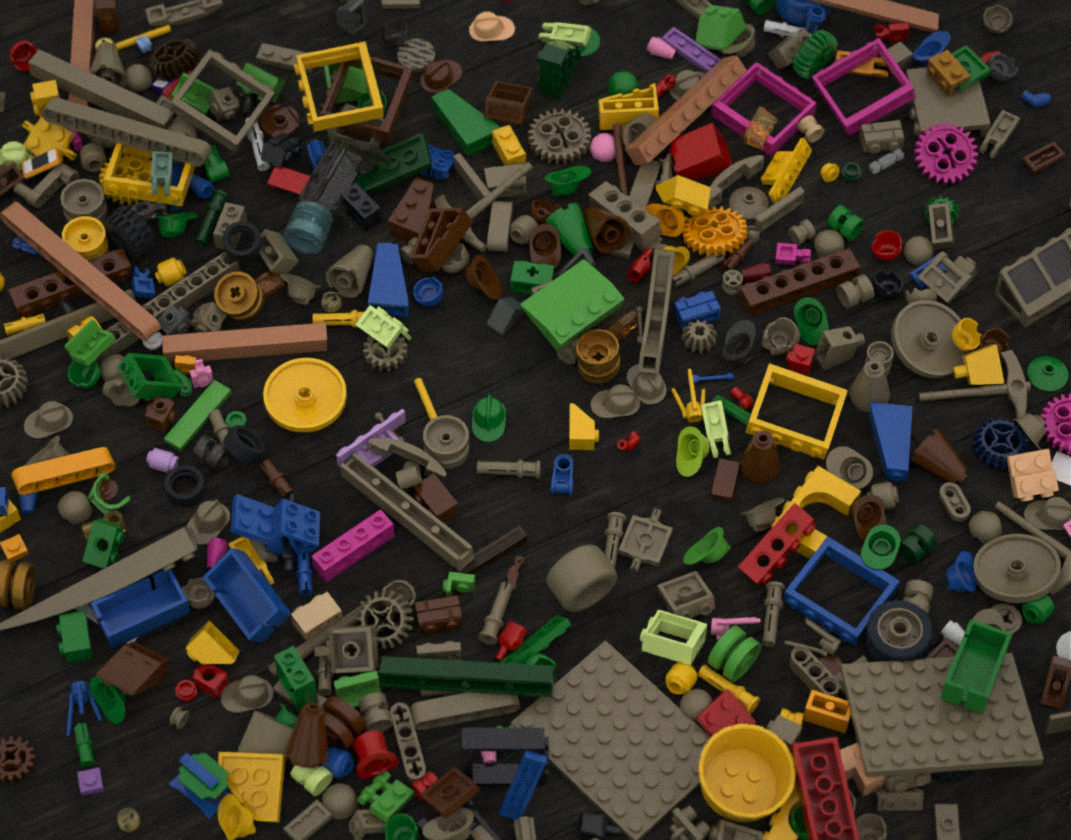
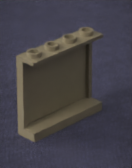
M927 68L906 70L905 76L914 87L916 95L915 99L907 103L911 107L910 119L914 120V135L919 137L924 135L923 131L925 129L930 131L931 125L937 128V124L940 122L944 127L946 122H949L950 127L956 123V129L958 130L962 126L964 127L963 131L979 129L980 136H986L991 123L980 81L961 92L954 88L953 95L948 97L945 92L940 90L934 79L928 76Z

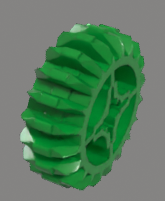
M823 29L812 33L811 37L807 38L795 55L796 58L793 61L794 71L800 77L809 80L812 76L819 73L820 70H824L835 55L837 39Z

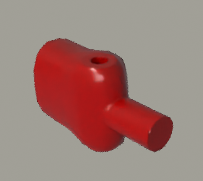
M646 248L643 254L632 264L626 274V278L629 281L637 283L644 275L650 272V256L653 253L650 248Z
M510 620L498 638L501 648L496 658L502 661L509 650L514 651L522 646L523 638L528 630Z

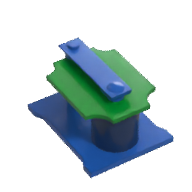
M205 752L199 755L193 754L192 756L186 753L179 759L183 764L179 768L180 773L169 785L184 794L210 820L218 812L222 798L227 794H233L226 780L229 773Z

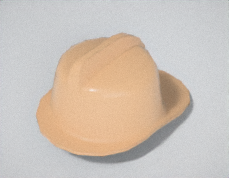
M483 12L474 19L470 25L469 32L471 37L477 41H501L512 37L515 26L506 17L496 16L492 12Z

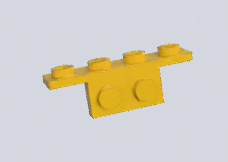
M805 138L799 140L794 151H777L761 178L763 185H773L769 196L774 204L787 196L812 152Z

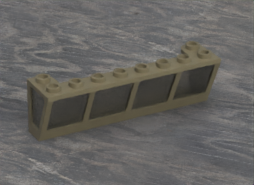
M1071 228L1066 229L1059 237L1051 238L1044 246L1035 248L1026 257H1020L1011 266H1005L999 272L995 296L1025 328L1071 300Z

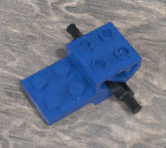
M238 494L233 498L231 533L265 544L266 551L277 555L283 554L285 561L284 573L286 575L293 574L296 554L311 553L319 546L320 512L297 504L295 494H288L287 500L282 499L275 507Z

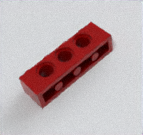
M794 503L741 562L738 568L759 587L762 584L766 585L773 577L772 573L776 568L780 569L786 563V557L790 552L794 553L800 547V541L805 536L808 537L813 533L816 528L814 526L816 524L815 520ZM791 526L798 527V531L794 535L788 534V529ZM777 542L784 543V547L780 551L773 549ZM763 558L770 559L766 567L759 566L760 560Z

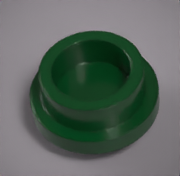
M848 163L842 169V176L847 181H857L861 177L862 171L856 163Z

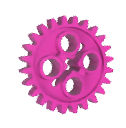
M940 122L937 124V128L931 125L930 131L925 129L923 131L924 136L920 135L918 137L920 142L915 144V147L919 148L913 152V154L919 155L914 160V162H920L917 169L923 168L922 176L928 173L929 181L934 177L935 184L942 180L943 185H946L949 180L951 185H953L955 179L960 183L962 176L967 178L969 176L968 172H972L974 170L972 166L977 163L973 159L978 156V153L973 152L978 147L977 145H972L975 139H968L970 132L964 134L963 126L959 130L956 129V123L952 127L949 126V122H946L944 127ZM945 138L953 139L954 144H948ZM934 146L937 152H930L928 147ZM955 155H961L964 161L956 160ZM938 163H943V164H945L946 169H945V170L940 169L937 164H938Z
M1071 393L1068 398L1062 394L1060 400L1054 397L1052 403L1048 402L1041 414L1045 421L1044 427L1046 432L1044 436H1047L1045 442L1052 441L1051 448L1059 446V452L1061 453L1065 449L1067 450V455L1071 453Z

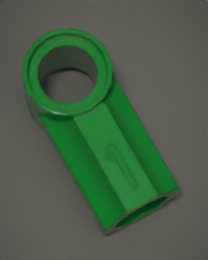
M210 145L211 153L205 160L204 165L207 177L213 183L230 177L227 165L224 160H221L215 145Z

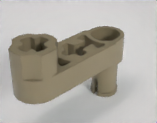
M60 163L34 189L19 182L15 185L13 191L15 194L26 199V202L30 205L40 208L63 184L67 186L69 183L78 180L79 173L64 163Z

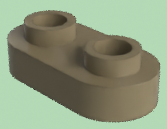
M952 482L943 484L939 491V498L949 516L957 522L967 520L971 507L960 487Z

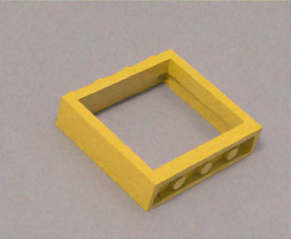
M366 42L296 55L295 74L300 75L301 80H298L300 92L304 91L305 96L302 97L304 108L309 110V113H306L309 125H313L314 132L383 118V105ZM360 58L372 106L317 117L305 69Z
M116 143L103 179L104 194L183 206L195 169L194 165L185 163L178 187L170 186L169 195L164 193V184H157V195H152L151 182L114 177L122 154L152 158V153Z
M769 363L745 433L754 436L760 431L768 432L772 435L775 444H780L794 451H800L824 460L848 390ZM769 383L836 406L824 442L757 419Z

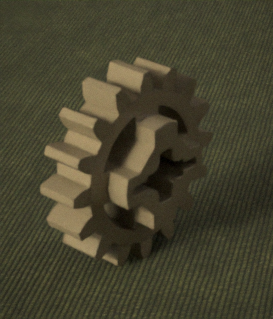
M398 335L389 349L368 336L367 342L364 343L363 353L364 357H366V363H371L372 368L379 366V371H382L383 367L390 371V367L393 366L397 369L398 363L404 364V358H407L408 347L407 343H405V338H400V335Z

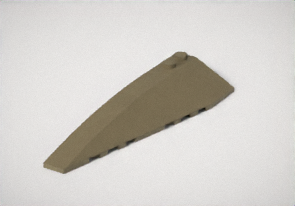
M183 527L0 623V630L32 623L84 606L136 583L161 569L166 572L176 566L174 562L180 559L185 562L195 557L194 552L198 548L192 528Z

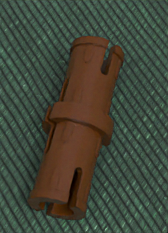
M748 238L744 239V244H739V249L733 248V253H730L728 258L721 264L724 272L727 268H729L728 270H733L739 262L741 263L745 259L747 252L754 246L752 240L749 239L746 243Z
M270 459L260 465V469L269 478L270 485L275 486L283 499H287L289 492L294 494V490L285 480V475L278 471Z

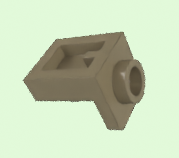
M356 810L349 822V830L355 840H361L366 833L385 832L384 825L386 822L369 810Z

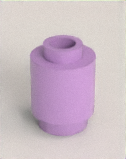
M158 448L149 451L146 463H149V468L169 473L170 470L177 467L179 457L175 456L174 453Z

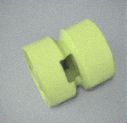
M316 764V768L294 766L291 771V777L301 785L304 784V788L313 796L321 794L332 781L333 774L324 766L319 767L320 764Z

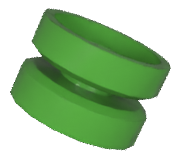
M735 625L727 630L716 643L709 655L708 664L718 671L723 669V675L732 682H735L752 666L759 655L762 645L752 637L746 639V632Z

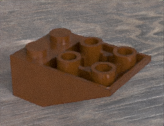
M131 642L124 645L100 669L96 677L102 679L104 684L116 686L124 694L132 696L162 684L171 660L136 642Z

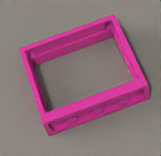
M879 38L871 43L868 42L861 49L851 52L847 57L835 61L831 66L820 70L819 73L812 76L814 86L848 136L859 131L861 125L871 124L916 98L914 87ZM880 55L901 85V88L846 119L824 86Z
M756 62L712 103L711 116L771 157L799 130L797 127L798 123L804 117L815 115L816 102ZM755 81L801 111L775 138L728 107Z

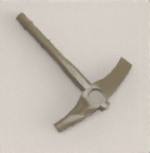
M527 162L519 168L518 171L502 182L490 194L467 210L468 216L471 219L477 216L498 196L525 176L533 168L532 165ZM444 194L434 199L437 208H452L447 203ZM470 226L461 240L481 252L485 251L487 245L475 236Z
M1009 350L1000 353L1007 369L1006 384L919 393V401L1007 394L1014 407L1016 419H1019L1026 414L1027 392L1030 391L1031 385L1029 381L1025 382L1018 359L1014 352Z
M999 501L995 509L1033 536L1049 543L1058 555L1065 559L1060 579L1049 593L1053 595L1071 583V550Z

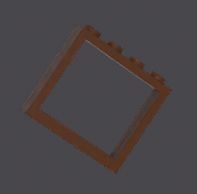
M369 56L374 73L400 80L382 127L359 122L335 128L389 143L413 80V68ZM360 58L338 63L339 69L332 76L331 83L333 84L326 91V102L320 106V116L333 114V109L350 66L362 69Z

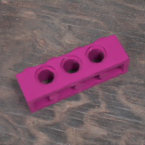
M380 509L312 555L313 568L325 582H328L393 538V523Z

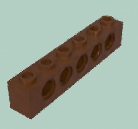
M123 248L87 260L114 284L127 281L133 277L131 265ZM61 271L8 289L19 319L88 295Z
M850 248L844 251L839 250L830 256L820 257L813 262L800 264L796 268L783 270L779 274L766 276L753 283H746L740 287L739 299L747 314L751 317L838 286L846 281H852L853 278L859 276L860 265Z

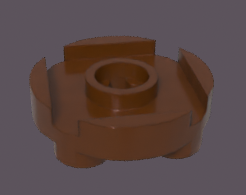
M273 105L263 112L260 124L262 132L267 137L272 139L282 132L292 137L299 132V116L292 107L288 106L286 108L282 107V105ZM278 120H279L280 122L285 121L283 124H280V125L277 124V121H278Z

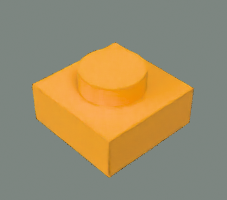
M189 355L176 356L175 367L184 374L190 375V371L196 369L194 361L197 359Z
M20 534L0 542L1 548L9 561H15L29 555Z

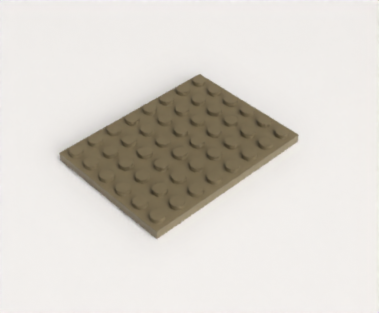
M606 640L554 685L553 697L538 698L511 722V725H514L515 728H544V737H549V763L615 826L621 827V831L630 840H641L701 785L699 780L700 756L703 748L711 738L692 719L685 716L679 707Z
M1006 654L983 714L964 708L965 704L960 703L959 706L940 699L945 680L955 657L914 659L913 661L905 662L882 661L841 664L840 672L866 777L1042 765L1044 758L1013 654Z

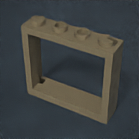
M209 49L172 99L169 110L235 153L273 100L275 92L268 85L258 82L253 75L246 74L240 70L235 63L225 60L220 53ZM208 63L263 98L237 136L182 101V98Z

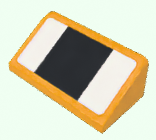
M52 148L23 161L22 170L24 178L27 179L59 165L63 158L58 148Z

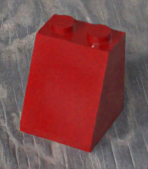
M713 123L677 137L670 143L671 149H669V152L676 163L673 165L675 173L689 180L717 177L725 169L733 165L727 142Z

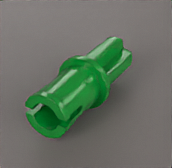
M78 723L74 727L77 740L75 747L79 751L80 765L82 767H89L95 763L91 748L93 742L90 740L87 724Z

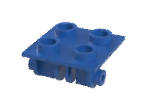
M428 145L433 167L420 172V174L427 176L430 171V177L434 176V178L440 180H448L450 175L448 170L454 164V156L457 154Z

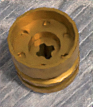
M601 329L590 330L582 334L576 344L578 370L581 377L592 384H604L615 379L621 367L618 339L607 330Z

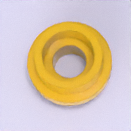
M827 163L821 169V176L825 182H831L839 175V167L836 164Z

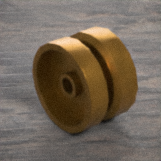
M231 272L224 275L215 287L214 298L216 304L230 319L246 322L254 319L264 306L265 295L262 288L250 275L244 272Z
M2 560L0 562V607L8 608L13 604V607L19 610L30 608L36 585L35 565L21 562L17 566L14 561Z

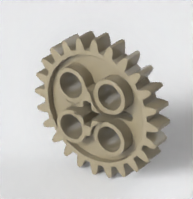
M563 108L558 113L556 109H553L552 114L549 111H546V116L539 114V120L534 118V124H530V130L528 131L531 150H535L536 156L541 154V160L547 157L548 163L555 160V163L558 165L559 161L562 160L566 164L567 159L573 163L574 157L580 159L581 153L586 154V149L590 148L591 129L589 128V123H584V117L578 119L579 113L571 115V110L564 113Z

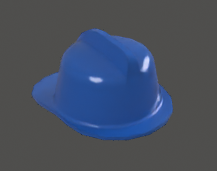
M938 31L929 35L918 49L914 51L912 57L914 60L919 61L924 68H927L930 58L944 52V49L951 40L950 34L946 31Z
M962 551L958 555L956 562L946 571L948 590H955L958 593L975 591L977 582L974 577V557L970 553Z

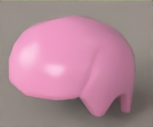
M602 133L593 138L589 151L594 159L601 162H610L616 158L613 135Z

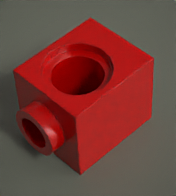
M213 664L198 666L193 674L194 683L197 688L215 699L219 697L224 688L229 684L227 672ZM207 677H214L210 681L205 680Z

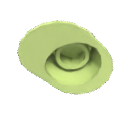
M8 142L0 149V165L5 161H11L16 164L20 171L22 170V162L33 157L32 152L19 142Z

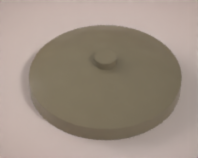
M932 300L912 302L905 306L893 321L891 340L897 356L906 367L921 376L928 378L947 377L953 374V367L963 365L962 356L969 353V351L960 350L952 340V329L961 321L960 317L949 307Z
M1008 534L994 538L981 547L974 559V577L978 586L989 596L1004 602L1024 603L1037 600L1054 589L1061 575V563L1056 550L1046 541L1026 534Z

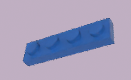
M525 750L500 807V816L513 820L523 816L545 767L547 756Z

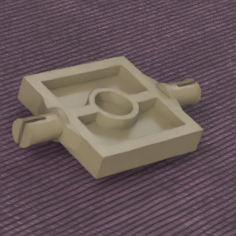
M654 508L650 518H641L633 515L628 525L618 554L633 559L629 569L632 572L634 570V573L638 572L641 563H648L657 567L660 565L673 532L672 527L663 525L658 521L662 513L660 509L657 511V508Z

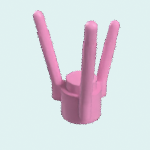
M756 617L712 618L711 635H717L716 640H719L729 630L730 624L760 623L761 620Z

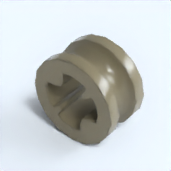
M177 707L170 717L169 724H176L178 729L183 728L189 718V712L186 710L182 711L181 707Z

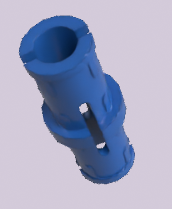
M299 553L296 556L298 567L296 578L299 580V594L304 596V590H306V596H309L313 593L311 582L313 571L310 569V555L305 553V558L303 559V553Z

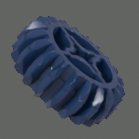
M1000 417L996 421L990 418L988 423L983 421L981 427L976 429V433L973 436L972 447L975 450V456H980V462L986 461V467L993 465L994 471L997 467H1001L1002 471L1006 469V466L1008 467L1006 456L1029 451L1030 442L1026 432L1022 431L1023 428L1021 426H1016L1015 421L1012 423L1008 422V418L1004 421H1001ZM986 438L989 440V443L991 444L990 447H988L985 442ZM1012 441H1014L1017 446L1016 450L1013 448V445L1011 444Z

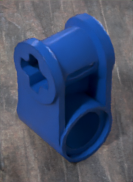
M561 454L554 461L551 494L567 493L568 496H572L573 459L567 454ZM560 466H567L568 468L562 469Z

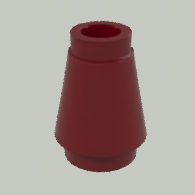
M763 261L742 269L743 280L759 281L766 276H771L769 263H764Z

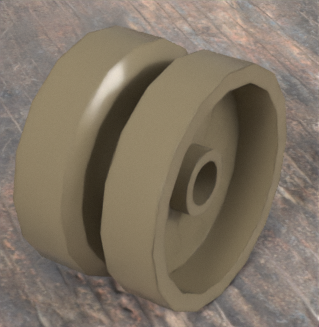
M88 179L75 180L62 190L60 196L61 205L67 223L77 217L84 216L96 218L102 223L106 219L108 211L104 191L95 181Z
M441 415L433 418L427 423L423 431L424 451L432 456L443 469H453L460 466L469 455V430L466 424L459 418L451 415Z

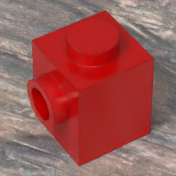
M795 344L793 351L789 350L787 355L788 370L809 376L815 349Z

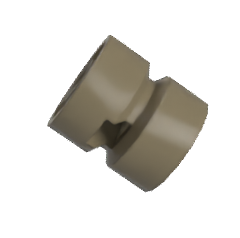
M864 274L853 278L851 282L841 283L836 288L838 298L846 309L857 306L859 301L863 303L874 298L873 286Z
M883 341L872 343L867 349L865 363L870 360H877L884 365L886 376L889 375L894 356L892 347Z
M910 580L906 584L903 601H909L912 604L918 605L928 616L934 588L925 581Z
M371 693L359 700L360 712L366 722V732H384L393 726L394 723L388 710L389 706L385 694Z

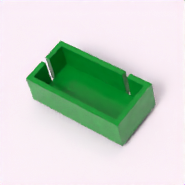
M970 619L945 680L940 699L959 706L960 703L965 704L964 708L983 714L1007 654L1012 633Z

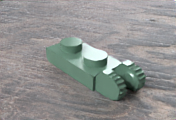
M152 151V195H157V184H165L164 193L169 195L172 179L173 152Z

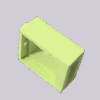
M658 610L654 617H650L647 628L641 632L642 651L691 665L705 642L707 624ZM661 631L688 639L686 644L658 636V633Z

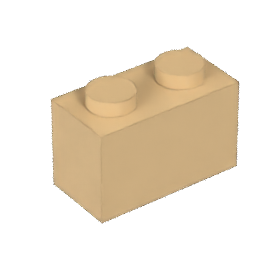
M326 592L315 596L305 606L296 608L291 614L292 624L304 640L307 641L341 619L342 610L329 593Z

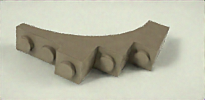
M657 248L654 250L649 300L638 372L659 374L670 305L675 250Z

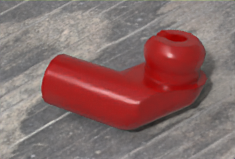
M737 386L730 392V395L740 402L741 408L748 409L753 406V398Z

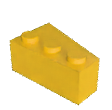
M651 84L650 88L644 90L634 89L633 93L622 95L620 93L599 99L600 130H611L614 124H620L622 129L623 126L629 124L642 114H651L656 119L659 118L655 84Z

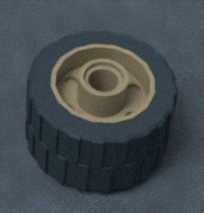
M894 600L887 601L882 605L880 604L873 610L867 623L864 648L868 658L872 662L913 661L914 659H925L928 655L933 636V626L931 625L930 618L918 605L912 604L909 601Z

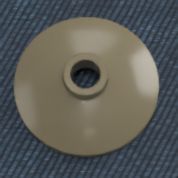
M754 187L739 188L732 193L729 199L731 211H738V215H743L744 220H755V217L767 210L769 205L768 198L764 192Z

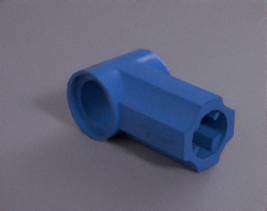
M313 140L307 145V151L314 169V176L318 180H326L331 176L330 158L327 156L323 141Z

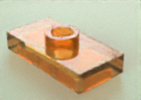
M633 310L607 329V331L612 333L618 340L624 339L637 326L638 314Z

